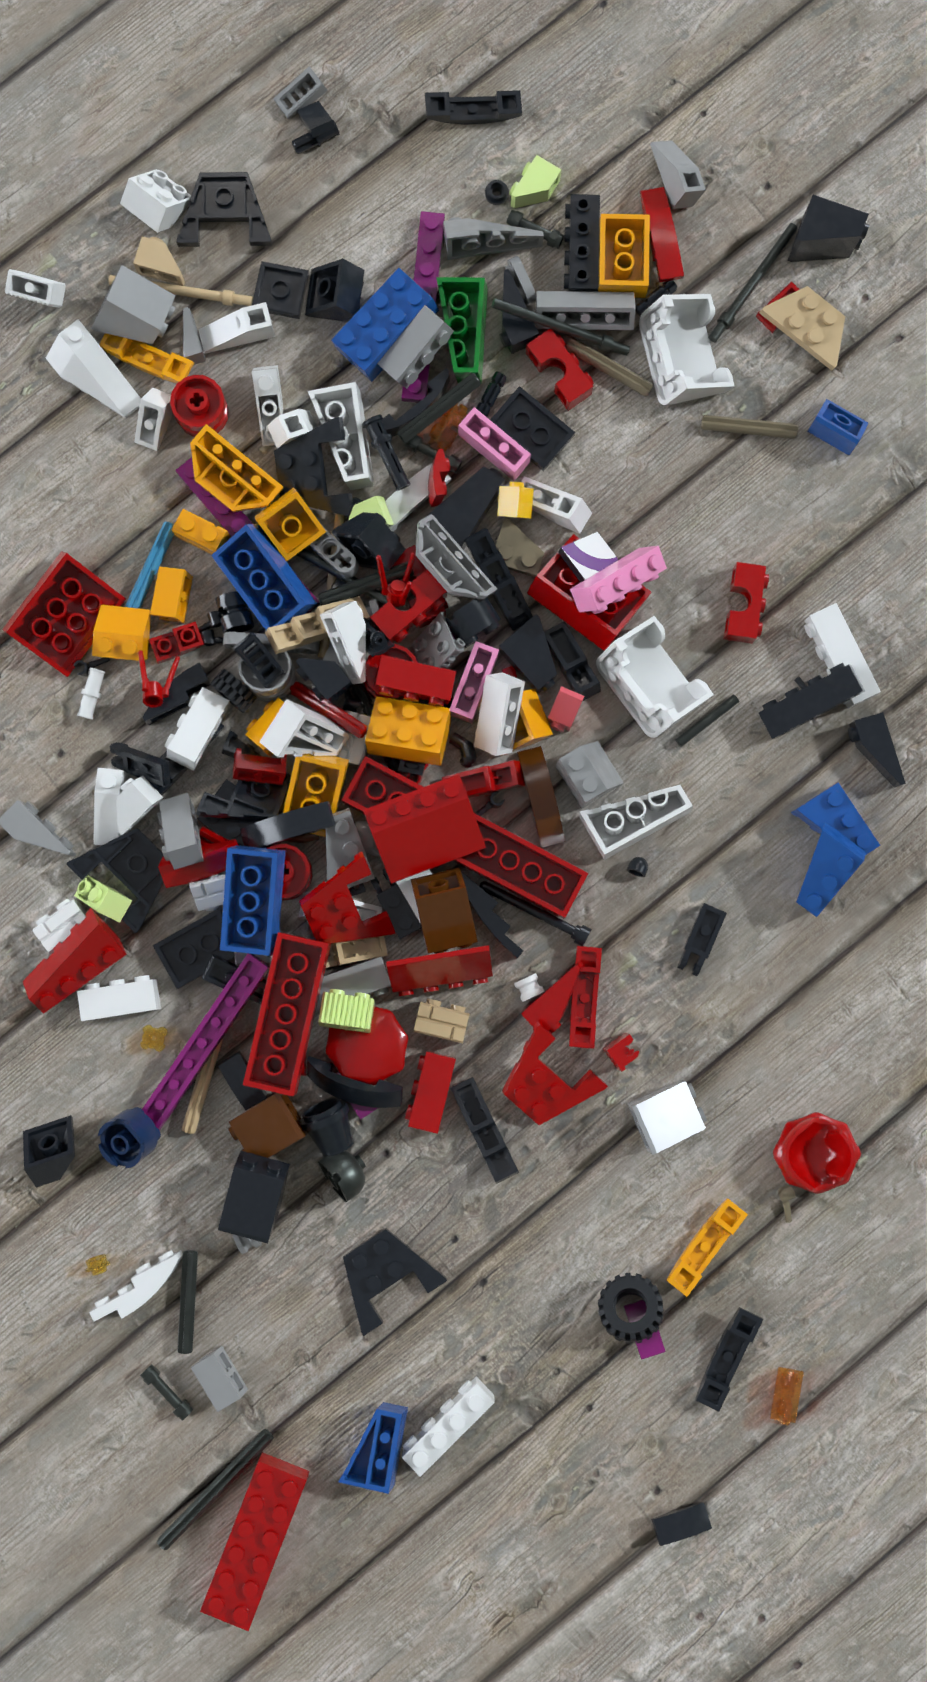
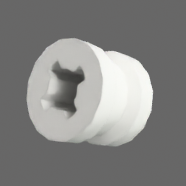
M536 973L514 983L515 987L521 992L520 998L522 1002L544 992L543 987L539 986L537 982L538 976Z

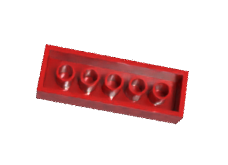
M278 932L243 1081L244 1086L293 1097L297 1094L331 943Z
M262 1452L201 1607V1613L249 1631L310 1471Z

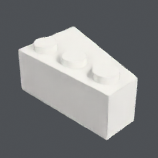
M286 699L260 740V743L277 757H284L285 754H293L296 757H302L303 754L337 756L351 734L329 718Z

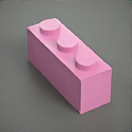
M475 407L458 425V435L513 481L530 464L531 454Z
M475 641L450 706V715L471 724L473 723L482 700L486 675L492 674L499 655V649Z

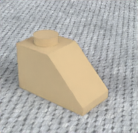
M142 236L133 262L137 273L184 286L183 275L166 243L157 237L146 238Z

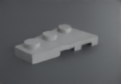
M347 808L333 813L336 826L325 829L327 881L337 874L336 870L341 866H347L355 859L354 856L361 851L369 866L371 875L348 884L347 887L350 888L375 879L350 809Z

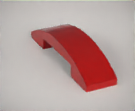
M577 946L575 965L581 961L583 967L572 992L569 1047L594 1049L596 1010L602 948Z

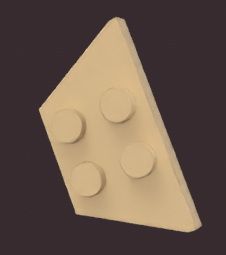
M806 286L764 306L759 312L831 371L837 366L845 316L811 288Z

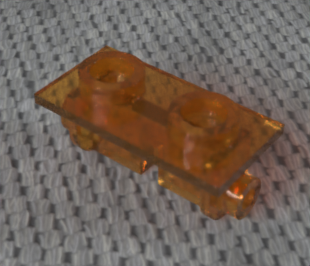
M456 404L443 414L439 423H436L429 433L431 438L428 445L438 443L437 448L443 449L444 452L450 449L458 434L451 429V426L458 429V425L468 415V408L462 404H459V406Z
M778 1366L770 1419L780 1420V1423L783 1425H790V1422L796 1423L804 1371Z

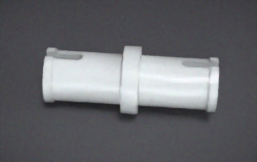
M89 668L90 671L85 689L81 691L83 697L77 716L93 720L97 700L101 698V693L99 692L105 671Z

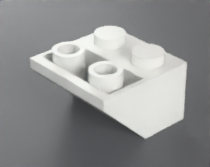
M156 169L129 178L120 204L158 233L171 228L190 206L191 195L187 193L183 186L170 180L166 173Z

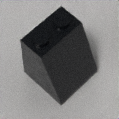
M813 194L801 220L787 261L801 262L850 258L854 249L859 250L862 240L867 234L870 225L866 224L869 214Z
M240 1151L233 1168L218 1230L268 1244L280 1212L290 1164Z

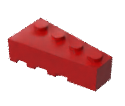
M92 908L85 914L86 918L80 924L76 923L70 930L71 934L53 948L54 952L49 958H44L23 980L29 1000L43 1014L127 955L120 938Z

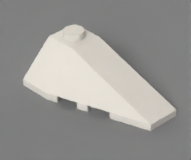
M79 319L58 334L46 356V360L62 379L96 398L124 418L140 407V396Z

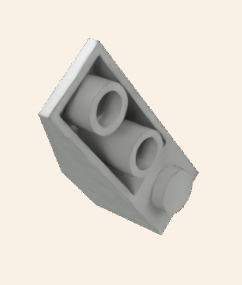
M672 140L651 142L650 146L672 209L693 207L706 191L699 168Z
M17 800L0 817V825L14 839L73 857L76 855L72 850L74 845L66 837L62 836L60 838L54 832L56 827L46 818L42 820L37 815L39 810L29 801L24 803Z

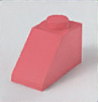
M561 686L547 719L548 723H551L550 727L559 732H564V730L570 731L584 696Z

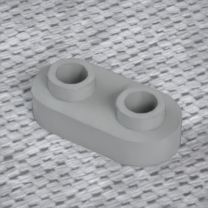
M515 256L508 259V265L505 266V270L509 269L526 305L535 302L536 294L520 258Z

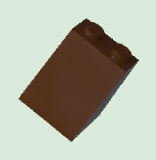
M460 868L410 879L428 954L443 953L455 947L465 948L472 945V943L478 942L468 894Z
M275 1093L229 1121L231 1127L228 1128L235 1141L239 1140L242 1144L243 1149L241 1151L266 1158L273 1156L308 1134L302 1130L299 1123L301 1117L289 1096Z

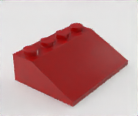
M573 534L563 546L580 538ZM558 552L537 574L527 592L528 595L603 651L617 639L652 593L642 585L641 589L624 594L625 598L623 600L608 604L607 609L597 614H594L593 611L579 612L570 589L578 585L580 581Z
M61 551L2 630L68 677L75 668L74 663L81 660L93 644V631L101 605L122 606L126 598L68 553Z
M459 774L363 810L391 884L486 848Z
M489 945L386 962L392 991L398 992L399 996L414 994L413 989L423 988L424 992L439 990L438 985L448 984L449 989L464 986L463 981L473 980L474 985L487 983L488 977H493Z

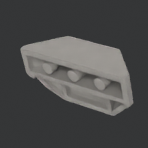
M432 514L417 523L416 556L451 596L485 599L497 590L493 583Z

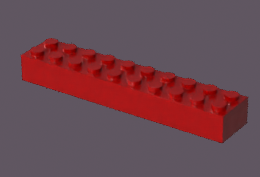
M365 756L345 792L342 802L364 814V809L423 788V786ZM474 813L486 848L453 861L565 919L589 873Z

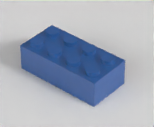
M398 268L331 341L337 350L372 382L384 370L377 363L424 305L435 314L439 309L434 299L405 272Z
M246 524L211 555L265 630L269 627L289 623L293 617L306 614L317 604L259 524Z
M237 845L227 848L220 950L267 956L273 954L277 934L280 930L286 850Z

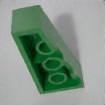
M436 277L444 322L454 330L450 335L448 344L457 383H460L471 373H474L482 384L488 299L485 278Z

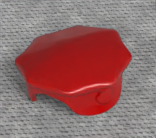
M374 1006L370 1033L329 1027L326 1054L342 1076L374 1086L379 1079L385 1080L403 1070L408 1035L392 1011Z
M814 1112L785 1124L773 1150V1156L789 1185L820 1194L849 1182L856 1163L860 1159L861 1151L846 1123L830 1118L822 1113Z

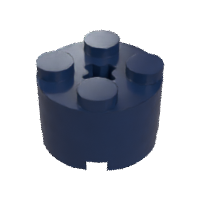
M135 1107L122 1111L100 1128L98 1136H100L101 1143L98 1146L102 1156L111 1165L132 1168L155 1150L161 1133L151 1118L141 1108Z

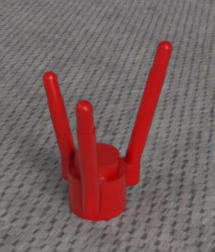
M415 551L411 553L403 581L394 580L389 585H387L381 556H376L382 584L381 594L386 595L387 602L390 601L395 607L405 605L412 585L408 580L416 557Z
M139 650L143 704L147 707L156 708L163 704V698L169 697V688L177 670L180 657H175L166 683L162 687L159 682L149 681L147 678L143 651Z

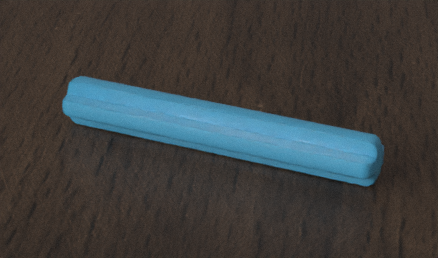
M167 521L163 523L125 607L141 608L174 536L172 532L174 524Z

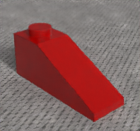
M581 961L574 965L521 1013L532 1027L539 1022L552 1034L561 1026L559 1021L565 1013L583 967Z

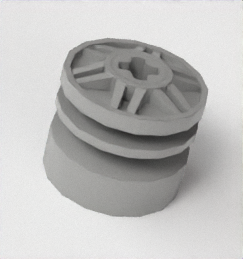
M261 641L285 672L266 688L241 659L238 664L239 674L246 687L258 700L264 702L273 700L275 702L277 698L283 699L291 692L290 687L294 685L296 680L295 669L286 651L275 654L269 641ZM250 645L244 653L247 655L256 645ZM262 652L256 653L250 658V661L253 663L262 655ZM267 658L256 666L258 671L269 662ZM271 666L266 672L271 674L276 669Z

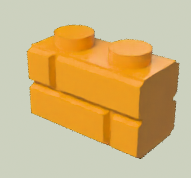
M185 509L181 511L172 528V532L177 538L211 555L231 538L227 530L219 526L216 527L215 524Z

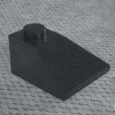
M71 1115L23 1131L24 1170L36 1188L60 1180L75 1157L74 1127Z

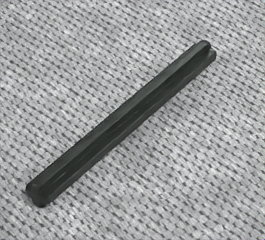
M263 1429L158 1538L157 1544L163 1550H168L273 1441V1435L267 1429Z

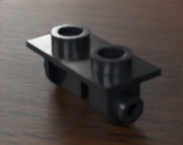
M363 618L366 624V651L372 657L382 655L388 649L395 646L375 626L372 627L368 619Z

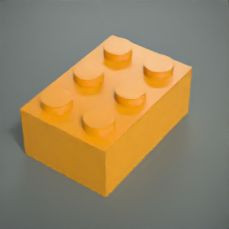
M600 215L598 292H634L635 298L646 297L649 287L650 215Z
M376 696L365 739L368 754L441 766L451 725L450 708Z
M303 754L302 757H295L283 813L326 801L330 802L332 814L336 813L349 760L337 756H313L312 754ZM325 829L311 833L326 837Z

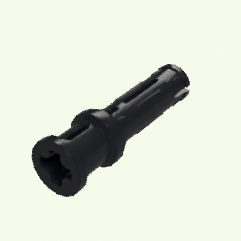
M379 414L364 421L362 426L367 429L370 435L372 447L378 450L396 491H400L410 486L411 483L391 444L392 436L387 433L382 422L383 417Z

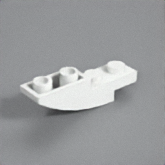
M170 1250L158 1257V1263L151 1266L148 1262L135 1269L137 1274L131 1278L134 1287L130 1283L117 1291L119 1295L110 1299L109 1296H105L94 1303L96 1307L89 1312L93 1321L95 1322L115 1310L118 1311L122 1319L146 1303L164 1285L178 1266L183 1255L181 1250L176 1253Z

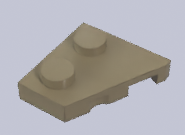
M505 517L496 542V548L502 554L509 570L535 578L539 573L544 552L509 518Z

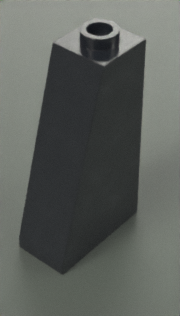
M483 466L427 516L432 514L464 550L466 547L464 539L475 533L498 497L499 486H504L505 478L495 468L488 469Z

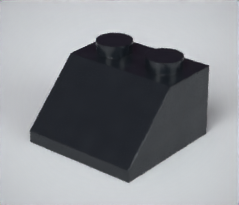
M343 258L312 268L305 315L336 321L351 319L360 310L365 270Z
M362 512L334 528L331 532L355 556L359 566L378 570L376 556L380 555L384 571H389L406 550L400 543V537L389 529L385 518L378 513Z

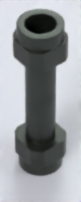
M511 210L506 224L543 231V239L547 241V245L559 249L564 239L563 234L555 229L551 232L523 218V213Z
M418 435L404 445L409 450L415 453L418 450L432 459L435 458L438 451L422 442V437ZM444 454L445 458L449 459L450 472L456 474L463 461L453 454L450 457Z
M151 1364L140 1376L147 1385L152 1384L175 1409L173 1413L183 1421L193 1411V1408L186 1399L182 1401L159 1377L161 1372Z

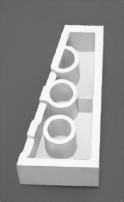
M677 785L640 797L628 798L625 801L614 804L610 803L599 808L580 811V819L601 856L606 860L691 813L693 805L681 785Z

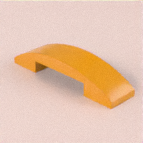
M107 333L104 334L99 344L104 351L123 362L173 383H178L187 377L194 365L193 361L173 352L168 354L141 341Z
M727 1198L694 1236L674 1265L666 1281L688 1297L702 1278V1272L728 1237L736 1232L748 1214Z

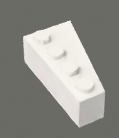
M356 382L308 391L321 424L335 417L343 418L345 440L329 442L349 489L355 490L374 486L367 430L362 426V423L365 421L362 395Z

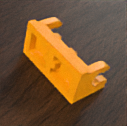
M159 566L150 615L160 617V620L184 624L193 576L185 569Z

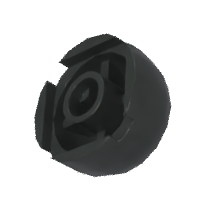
M344 1151L334 1156H323L318 1161L323 1175L327 1180L329 1178L334 1186V1191L344 1202L352 1200L361 1192L365 1185L363 1169L366 1165L358 1154L353 1156L348 1151Z

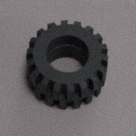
M625 1273V1276L622 1277L617 1275L615 1280L612 1282L609 1280L606 1283V1288H602L600 1292L601 1297L598 1299L601 1322L607 1332L613 1335L616 1340L620 1342L623 1340L627 1344L636 1341L638 1344L642 1343L643 1339H650L652 1334L659 1330L664 1312L663 1300L656 1285L654 1286L650 1279H644L642 1275L637 1273L636 1276H632L631 1273ZM626 1295L641 1297L646 1303V1313L643 1318L631 1323L621 1320L616 1314V1304L622 1297Z

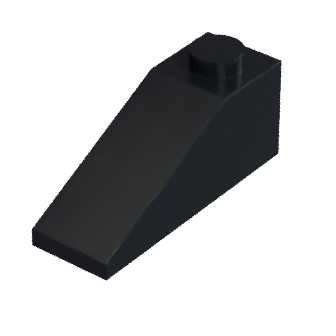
M509 269L504 270L503 301L527 309ZM502 312V333L499 336L504 348L508 347L511 354L525 349L528 343L539 336V332L533 322Z
M878 713L851 722L849 724L850 728H848V735L851 742H855L856 748L894 788L906 784L884 713Z

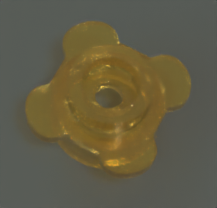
M151 1025L144 1026V1034L140 1042L141 1047L145 1050L151 1048L158 1052L165 1049L164 1038L168 1034L165 1027L153 1028ZM152 1036H156L155 1041L152 1040Z

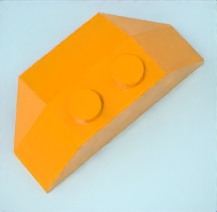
M207 424L190 442L195 482L232 512L268 507L283 489L280 483Z

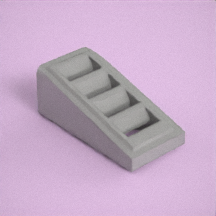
M309 66L273 99L286 117L290 119L298 113L297 110L310 105L328 90ZM310 81L315 85L312 89L307 84ZM304 87L307 93L303 95L300 88ZM295 92L300 98L297 102L292 96ZM288 98L293 106L289 108L283 100Z
M186 307L183 308V357L193 361L195 365L205 362L206 358L194 317L190 308Z

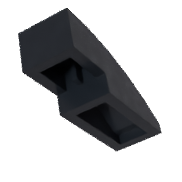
M565 621L544 631L548 646L572 691L583 695V701L601 692L600 682L589 666L587 657Z
M200 662L172 680L169 688V697L163 698L161 706L156 708L148 707L143 715V719L148 725L188 707L191 694L201 690L202 687L205 688L211 685L206 671Z

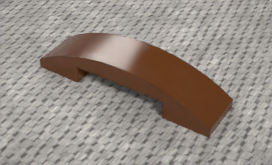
M541 746L517 752L541 848L566 842L555 793Z

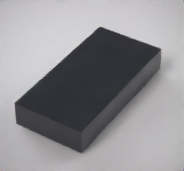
M319 101L297 110L299 118L312 137H317L335 128L332 118Z

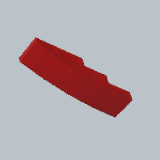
M659 187L640 191L643 215H650L649 240L653 261L656 263L659 283L683 279L684 271L665 188Z

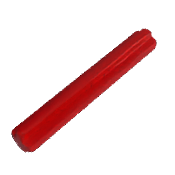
M295 682L290 687L293 696L354 736L363 738L367 734V725L333 703L328 704L325 699L320 701L314 692L304 684Z

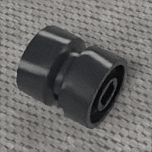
M238 591L216 597L218 613L223 615L220 619L223 633L245 632L254 627L252 614L247 611L249 606Z

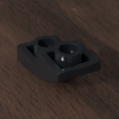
M239 1051L220 1062L218 1067L246 1111L265 1100L267 1093L265 1090L243 1085L248 1062Z
M704 1502L695 1503L678 1511L673 1510L651 1519L659 1546L677 1542L712 1529Z

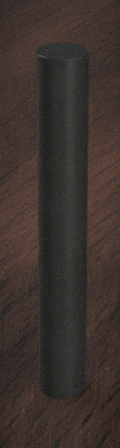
M734 694L676 738L677 744L680 747L685 745L739 703V699Z

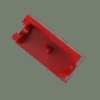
M236 748L232 779L283 784L286 775L287 754L284 757L271 758L241 754L242 749Z
M623 1033L602 1048L615 1067L621 1072L626 1069V1065L639 1055L638 1050H629L626 1047L634 1040L628 1033Z

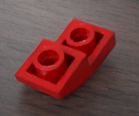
M438 449L430 468L428 494L431 507L440 505L447 494L445 478L450 472V462L448 458H445L443 449Z
M196 621L173 628L172 632L149 639L157 664L204 646Z

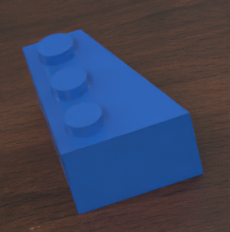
M839 782L791 812L820 835L824 823H828L866 851V855L881 846Z
M825 822L796 902L817 917L864 862L866 851Z
M383 1402L376 1409L339 1483L389 1494L396 1482L408 1407Z

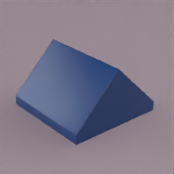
M826 399L807 432L850 455L859 443L868 422Z

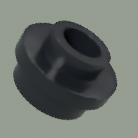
M493 180L486 186L485 198L489 203L501 205L508 199L509 189L503 181ZM498 191L501 195L494 196L493 192Z

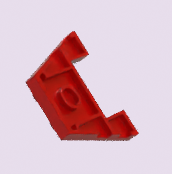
M362 851L354 856L355 859L347 866L343 865L336 870L337 874L330 880L320 883L299 901L317 941L337 943L395 934L387 911L362 921L347 887L348 884L371 875Z
M537 1022L502 1092L540 1126L605 1090L608 1086L597 1074L589 1069L571 1087L538 1057L556 1038L543 1025Z

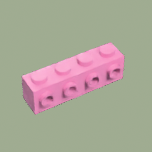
M659 546L638 548L570 590L579 612L593 611L594 614L605 611L608 604L623 600L625 598L624 594L641 589L642 583L657 579L659 577L658 574L667 569Z

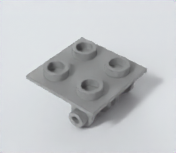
M440 612L412 643L419 663L446 669L455 661V657L464 651L465 643L460 638L457 640L453 639L443 612Z

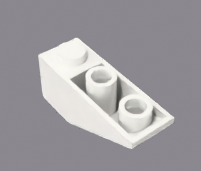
M266 302L241 308L198 329L204 354L275 337Z
M278 365L253 368L252 377L262 445H275L267 426L277 416L284 414Z

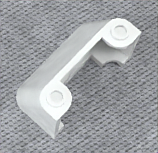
M711 294L662 295L641 314L639 321L640 332L656 395L662 405H673L721 394L734 387L733 376L730 370L725 367L716 368L706 325L711 322L715 315Z
M655 616L615 640L596 660L599 673L644 733L651 738L658 737L714 695L708 685L700 679H695L689 683L660 644L665 639V630Z

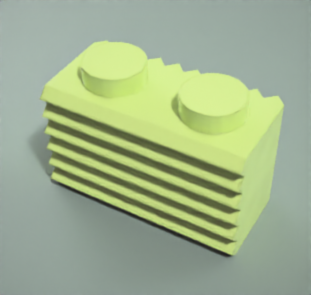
M330 989L329 993L323 992L318 1021L319 1026L370 1033L375 1002L373 998H370L369 994L357 992L355 996L344 995L345 991L339 989Z

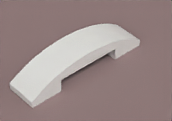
M432 463L409 479L410 486L400 491H395L385 501L394 524L389 527L391 531L394 532L397 529V525L429 497L428 479ZM448 474L445 478L446 485L452 480Z

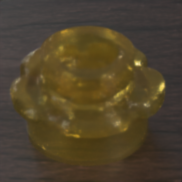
M105 1254L91 1257L85 1261L87 1265L85 1271L92 1272L93 1276L102 1274L107 1271L110 1261L107 1260Z

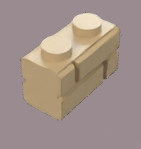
M427 998L426 1003L420 1002L413 1032L463 1044L470 1013L465 1012L466 1007L451 1004L449 1009L441 1007V1001Z

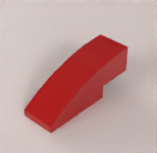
M515 760L442 777V780L459 774L468 798L525 785L520 761Z
M236 839L201 845L204 861L175 870L170 860L166 861L162 857L158 868L165 887L170 888L188 884L226 871L227 848L238 846Z

